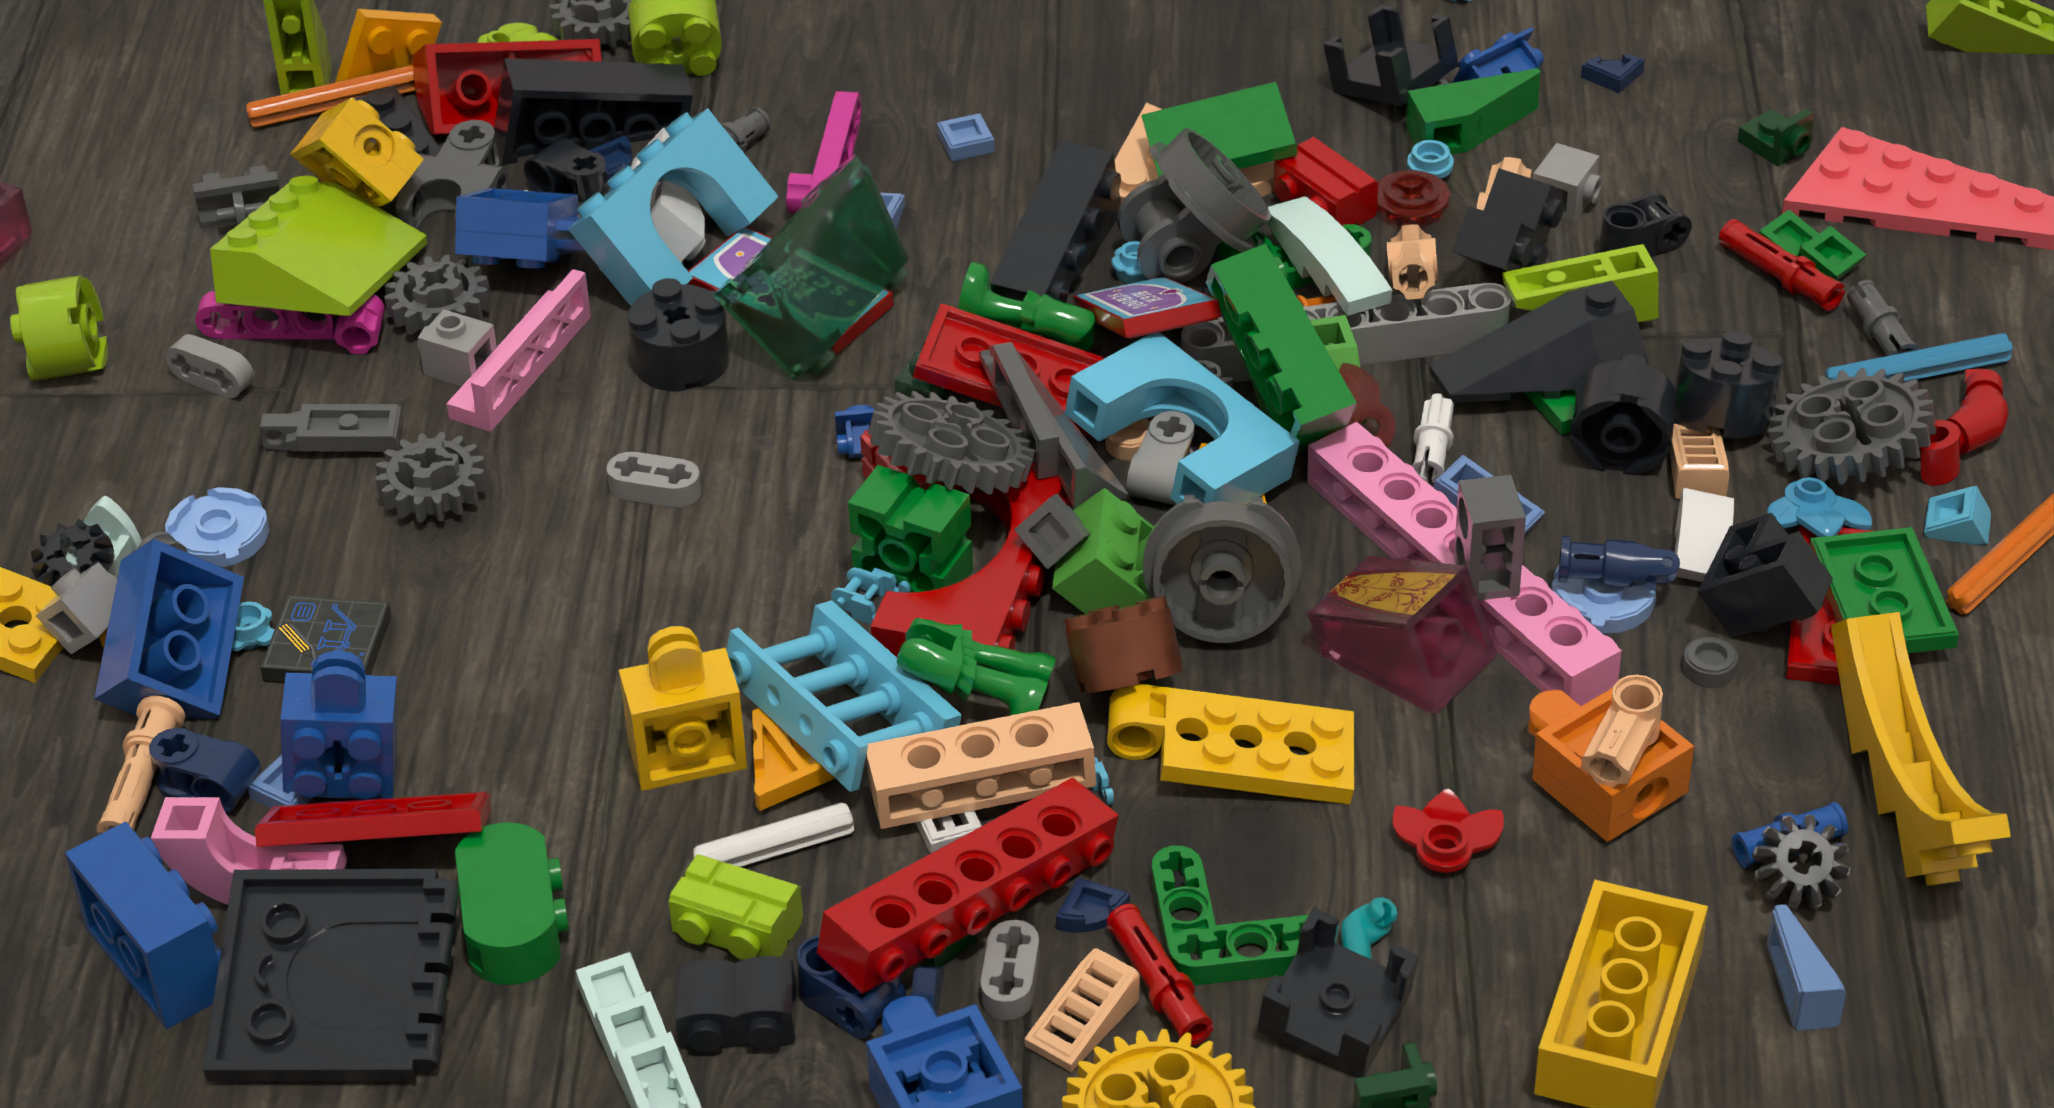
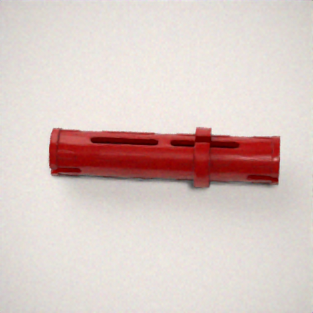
M1737 219L1728 221L1721 229L1718 237L1721 240L1719 245L1738 254L1754 266L1780 280L1783 288L1793 295L1800 293L1826 311H1832L1841 303L1845 295V290L1843 289L1845 285L1816 269L1815 263L1805 256L1797 257L1766 237L1751 230Z
M1124 904L1115 908L1107 918V928L1115 936L1130 959L1131 964L1150 990L1148 998L1154 1009L1160 1014L1166 1015L1179 1035V1040L1187 1032L1191 1033V1046L1205 1041L1213 1031V1021L1206 1015L1195 998V987L1188 975L1178 972L1136 905Z

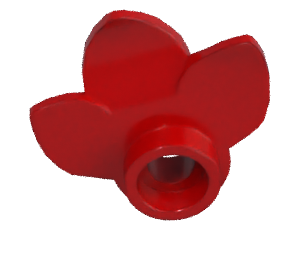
M1444 789L1429 801L1423 811L1407 806H1395L1392 825L1399 839L1416 848L1417 857L1424 866L1437 872H1454L1468 865L1473 853L1489 849L1499 841L1503 833L1504 816L1503 812L1497 809L1484 810L1470 815L1454 792L1450 789Z

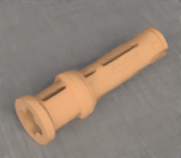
M150 695L144 697L139 702L136 711L138 721L135 729L130 731L124 739L125 761L109 797L107 807L97 825L98 833H104L125 821L134 831L136 821L152 785V780L159 768V765H156L151 759L149 745L157 734L167 729L181 728L185 721L183 708L170 698Z

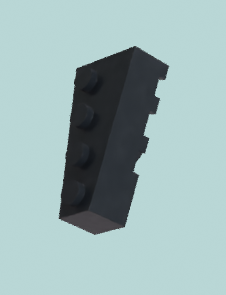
M504 59L494 124L495 143L501 165L518 163L517 157L537 154L561 138L569 139L578 146L585 145L587 150L622 136H626L630 143L653 139L662 128L666 129L684 113L687 112L690 115L693 92L683 64Z
M1060 140L990 282L993 293L1005 298L1023 301L1030 289L1041 297L1043 294H1047L1056 300L1066 303L1068 295L1117 221V213L1121 205L1119 192L1121 174L1116 172L1114 153L1112 151Z

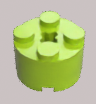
M632 0L630 2L628 18L632 51L637 63L683 64L686 74L694 73L699 76H705L714 71L716 60L722 49L716 0Z
M83 275L69 276L25 284L16 288L19 314H14L10 317L11 331L17 344L24 343L27 352L26 366L32 381L86 373L105 367L108 354L107 336L98 337L97 322L104 321L96 290L87 277L82 278Z

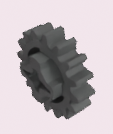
M554 0L555 4L549 7L554 35H561V40L600 39L601 47L610 46L611 48H616L617 40L631 41L628 7L632 0Z
M444 255L440 262H434L430 256L424 258V264L420 266L413 262L406 263L408 272L395 271L393 273L394 282L385 284L386 295L384 297L388 317L393 318L395 327L406 325V331L409 335L429 326L443 309L482 320V310L490 308L487 276H482V270L479 265L469 268L468 259L466 258L453 263L450 260V255Z
M439 432L436 438H427L424 433L418 435V442L413 444L402 439L399 441L400 451L387 449L384 452L386 462H378L376 464L378 476L375 477L378 496L383 498L386 510L397 508L398 517L402 519L410 513H416L417 522H423L430 515H435L438 521H443L445 517L444 512L451 510L458 515L462 514V503L476 504L478 502L477 492L486 490L485 477L487 475L484 457L479 456L476 444L465 446L464 437L460 435L452 441H446L445 432Z

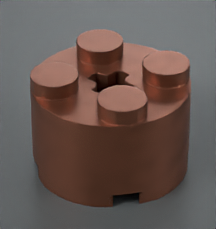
M1166 596L1135 602V605L1120 608L1119 605L1088 611L1089 614L1064 620L1079 693L1084 691L1085 693H1094L1139 684L1141 680L1151 678L1153 673L1155 674V679H1160L1184 670L1172 614L1167 604Z

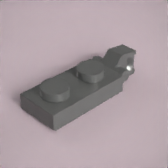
M302 404L301 410L293 413H263L260 430L263 448L270 450H290L295 452L297 450L385 452L389 449L398 451L403 417L401 406L398 404Z

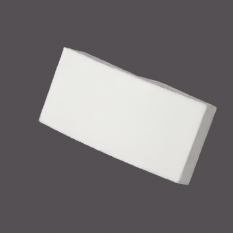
M1687 488L1682 489L1674 538H1677L1675 553L1680 558V566L1676 577L1703 581L1729 527L1733 525L1734 498Z

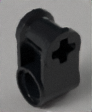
M566 138L558 139L528 159L524 164L526 179L536 192L578 195V208L594 194L600 192L604 196L609 192V189L604 185L603 173L606 170L604 157L599 153L580 147Z
M1648 192L1641 197L1624 203L1613 204L1605 209L1603 212L1598 253L1644 244L1650 257L1663 252H1670L1679 248L1686 241L1692 229V222L1685 214L1674 212L1668 206L1665 196L1660 192Z

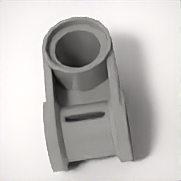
M1167 411L1158 414L1151 420L1138 452L1134 454L1130 463L1126 488L1129 497L1170 505L1177 504L1170 498L1178 461L1193 453L1190 443L1194 436V423L1188 415L1178 411Z

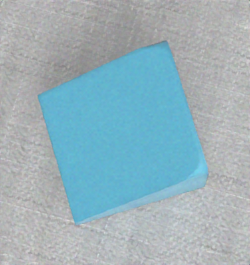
M1971 486L1929 498L1924 528L1926 537L1972 545L1988 544L1991 511L1978 487Z

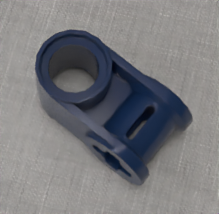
M184 728L167 729L157 734L149 745L151 759L156 765H159L160 773L157 782L159 791L164 797L220 798L225 813L233 810L261 771L258 757L245 745L236 741H224L197 734Z
M819 935L810 937L800 945L797 952L798 994L801 1002L808 1008L816 1010L840 1025L851 1036L858 1039H866L875 1031V1022L883 1015L884 1009L892 1001L906 996L905 987L897 977L891 982H883L862 994L817 954Z

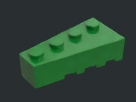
M1265 243L1211 264L1206 284L1212 297L1219 301L1221 316L1269 418L1300 441L1297 450L1298 454L1308 450V445L1347 427L1357 402L1310 322L1304 306L1290 287L1283 262L1279 257H1273Z

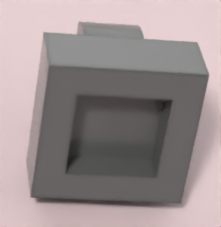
M1058 494L1050 497L1014 529L1047 570L1059 562L1090 534L1082 524L1083 521L1070 506L1066 505Z

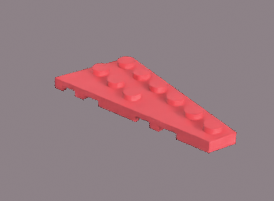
M1844 127L1840 128L1783 201L1782 214L1787 210H1791L1798 217L1800 210L1826 213L1825 221L1843 223L1844 216L1867 218L1874 227L1948 237L1950 229L1976 232V240L1994 242L1995 236L2021 238L2022 243L2026 247L2054 250L2053 196L2044 194L2034 188H2026L1998 179L1992 174L1980 173L1956 165L1949 160L1938 159L1910 150L1904 145L1892 144L1868 136L1861 131L1850 130Z

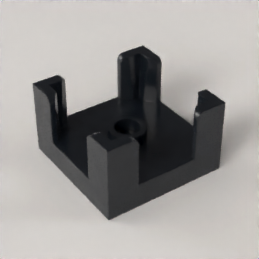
M1381 4L1368 14L1373 47L1347 64L1341 36H1334L1323 44L1333 92L1398 106L1404 105L1408 101V91L1427 88L1459 66L1450 17L1436 14L1430 17L1436 46L1405 40L1399 10L1396 7Z
M1313 907L1302 926L1297 954L1282 980L1276 975L1273 976L1263 994L1257 1031L1356 1078L1365 1077L1412 991L1419 955L1393 945L1389 952L1387 967L1336 944L1339 920Z

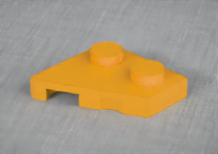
M357 9L335 83L413 65L412 56L425 44L436 43L442 22L434 14Z
M760 708L752 710L755 768L754 791L756 807L759 811L835 779L833 775Z

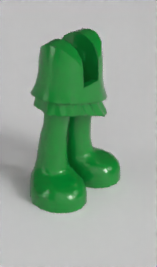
M971 262L963 282L958 309L1090 353L1093 346V332L1095 328V317L1092 311L1061 302L1047 294H1043L1041 297L1030 289L1023 301L1002 297L990 290L989 269L982 263Z
M915 618L906 631V641L900 647L897 665L904 671L938 686L949 695L954 691L965 702L970 696L971 690L994 697L1008 706L1010 710L1009 716L1039 709L1056 657L1047 653H1027L982 644L973 640L972 630L962 629V624L950 625L929 619Z

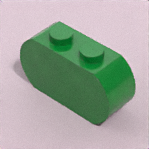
M512 822L495 823L484 826L482 831L470 833L456 847L455 856L464 935L471 971L483 980L501 985H516L533 981L549 972L561 958L558 933L569 932L565 898H553V892L564 890L559 857L548 859L544 835L524 824Z

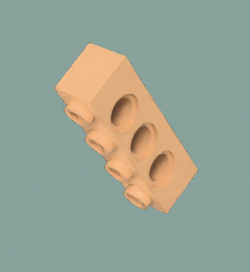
M1079 702L869 743L866 753L868 782L881 829L1033 799L1072 777L1085 788L1096 786L1094 746Z

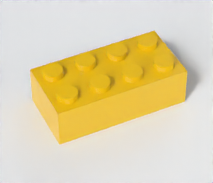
M1594 880L1538 1048L1535 1095L1588 1108L1656 1107L1702 954L1708 906Z

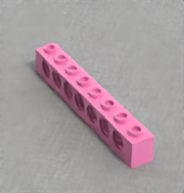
M1355 422L1308 445L1307 483L1395 562L1402 565L1403 569L1412 567L1436 569L1438 567L1439 569L1457 570L1456 566H1453L1455 565L1454 545L1457 508L1449 502L1442 492L1436 491L1421 478L1411 465L1404 463L1392 453L1380 438L1373 436L1358 422ZM1523 565L1520 596L1467 602L1458 573L1434 595L1542 692L1562 690L1582 706L1613 688L1619 680L1622 650L1618 648L1614 640L1609 636L1603 635L1582 616L1577 608L1567 604L1548 587L1542 578L1535 576Z

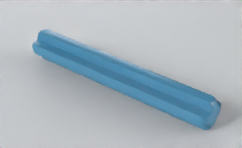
M1999 333L1829 367L1825 371V377L1830 381L1836 380L1839 371L1842 370L1846 372L1848 377H1854L1860 368H1865L1867 376H1873L1880 369H1885L1887 379L1898 373H1903L1904 382L1915 379L1920 380L1966 369L2008 362L2011 359L2013 346L2006 334Z

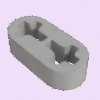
M183 335L165 353L168 367L179 379L223 397H237L254 380L252 366L243 355L233 349L195 335Z
M624 452L612 457L607 463L606 470L611 494L617 498L681 508L693 504L701 496L700 471L697 465L691 461L641 452Z
M1007 920L1001 922L991 930L988 936L981 974V999L985 1012L995 1019L1015 1020L1020 1018L1030 1010L1033 1003L1040 961L1039 935L1034 926L1025 921ZM1011 945H1019L1016 958H1007V952L1010 950ZM1005 981L1014 982V988L1011 989L1010 995H1002Z

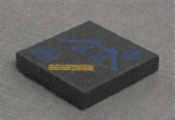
M288 595L260 667L263 681L285 682L286 673H312L313 665L319 655L338 650L350 652L360 657L365 668V675H371L391 618L389 602Z

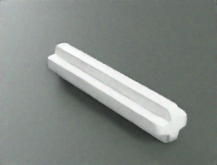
M838 803L697 845L693 849V857L695 858L697 854L743 867L850 835L854 831L853 817L847 804Z

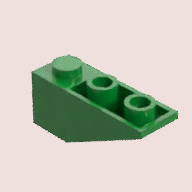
M1539 68L1410 90L1408 91L1406 128L1415 144L1424 140H1436L1447 145L1451 155L1468 152L1538 109L1541 71Z

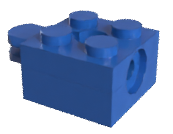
M486 188L457 196L455 254L471 255V262L475 264L492 265L500 264V259H517L518 267L544 268L545 263L560 262V258L563 255L576 250L585 251L568 230L580 218L577 217L578 195Z
M339 650L319 655L313 665L312 673H286L280 718L283 792L288 794L296 792L304 797L393 798L397 764V676L365 675V668L360 657L350 652ZM336 765H343L342 773H334Z
M911 995L892 1001L884 1009L882 1019L883 1036L866 1042L869 1085L880 1108H1023L1022 1086L976 1004L938 1017L933 1006L926 998Z

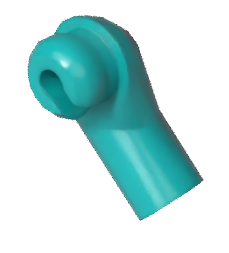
M1377 897L1349 914L1342 922L1340 928L1342 946L1372 960L1371 946L1383 938L1397 920L1398 912L1394 903L1387 898Z

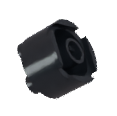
M666 278L655 282L652 290L638 298L631 306L628 313V327L632 360L637 368L638 376L644 383L664 391H686V383L701 380L702 387L714 382L726 371L729 365V344L723 296L720 293L694 285H684L676 279Z
M1737 330L1724 332L1722 338L1685 340L1682 344L1675 386L1677 393L1675 417L1687 427L1707 434L1708 426L1723 428V437L1746 438L1765 432L1769 427V420L1774 413L1783 362L1782 358L1761 346L1753 344V338L1750 334Z
M1626 354L1619 360L1604 362L1591 368L1577 382L1571 421V445L1575 453L1589 466L1604 472L1606 465L1623 467V474L1637 475L1656 468L1665 460L1673 438L1677 407V393L1673 384L1662 372L1648 365L1647 360L1637 354Z

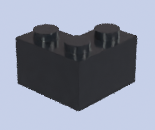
M1498 168L1484 210L1468 206L1452 252L1479 266L1500 273L1545 264L1548 254V248L1545 244L1551 228H1556L1562 218L1564 211L1562 197L1564 192L1550 184Z
M1771 512L1729 527L1697 593L1729 636L1735 638L1751 632L1760 634L1771 629L1774 625L1797 619L1802 621L1812 617L1822 608L1823 600L1833 577L1801 533L1798 531L1788 535Z

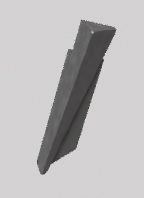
M1012 342L992 345L989 347V350L979 352V359L1008 419L1011 421L1012 427L1021 429L1023 431L1022 438L1032 442L1030 448L1035 450L1031 466L1038 479L1058 476L1073 508H1077L1103 488H1106L1118 499H1124L1128 496V492L1073 421L1066 416L1063 408L1015 349Z

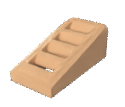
M1674 424L1673 438L1669 450L1675 499H1680L1683 488L1727 497L1729 468L1720 428L1708 426L1707 434L1695 431L1684 424Z
M1094 948L1078 965L1024 1038L1025 1047L1072 1072L1077 1067V1063L1080 1060L1083 1061L1140 1000V977L1137 970ZM1090 997L1101 1005L1097 1006L1086 999ZM1073 1014L1086 1021V1026L1069 1016ZM1058 1029L1074 1038L1075 1041L1070 1044L1053 1033Z

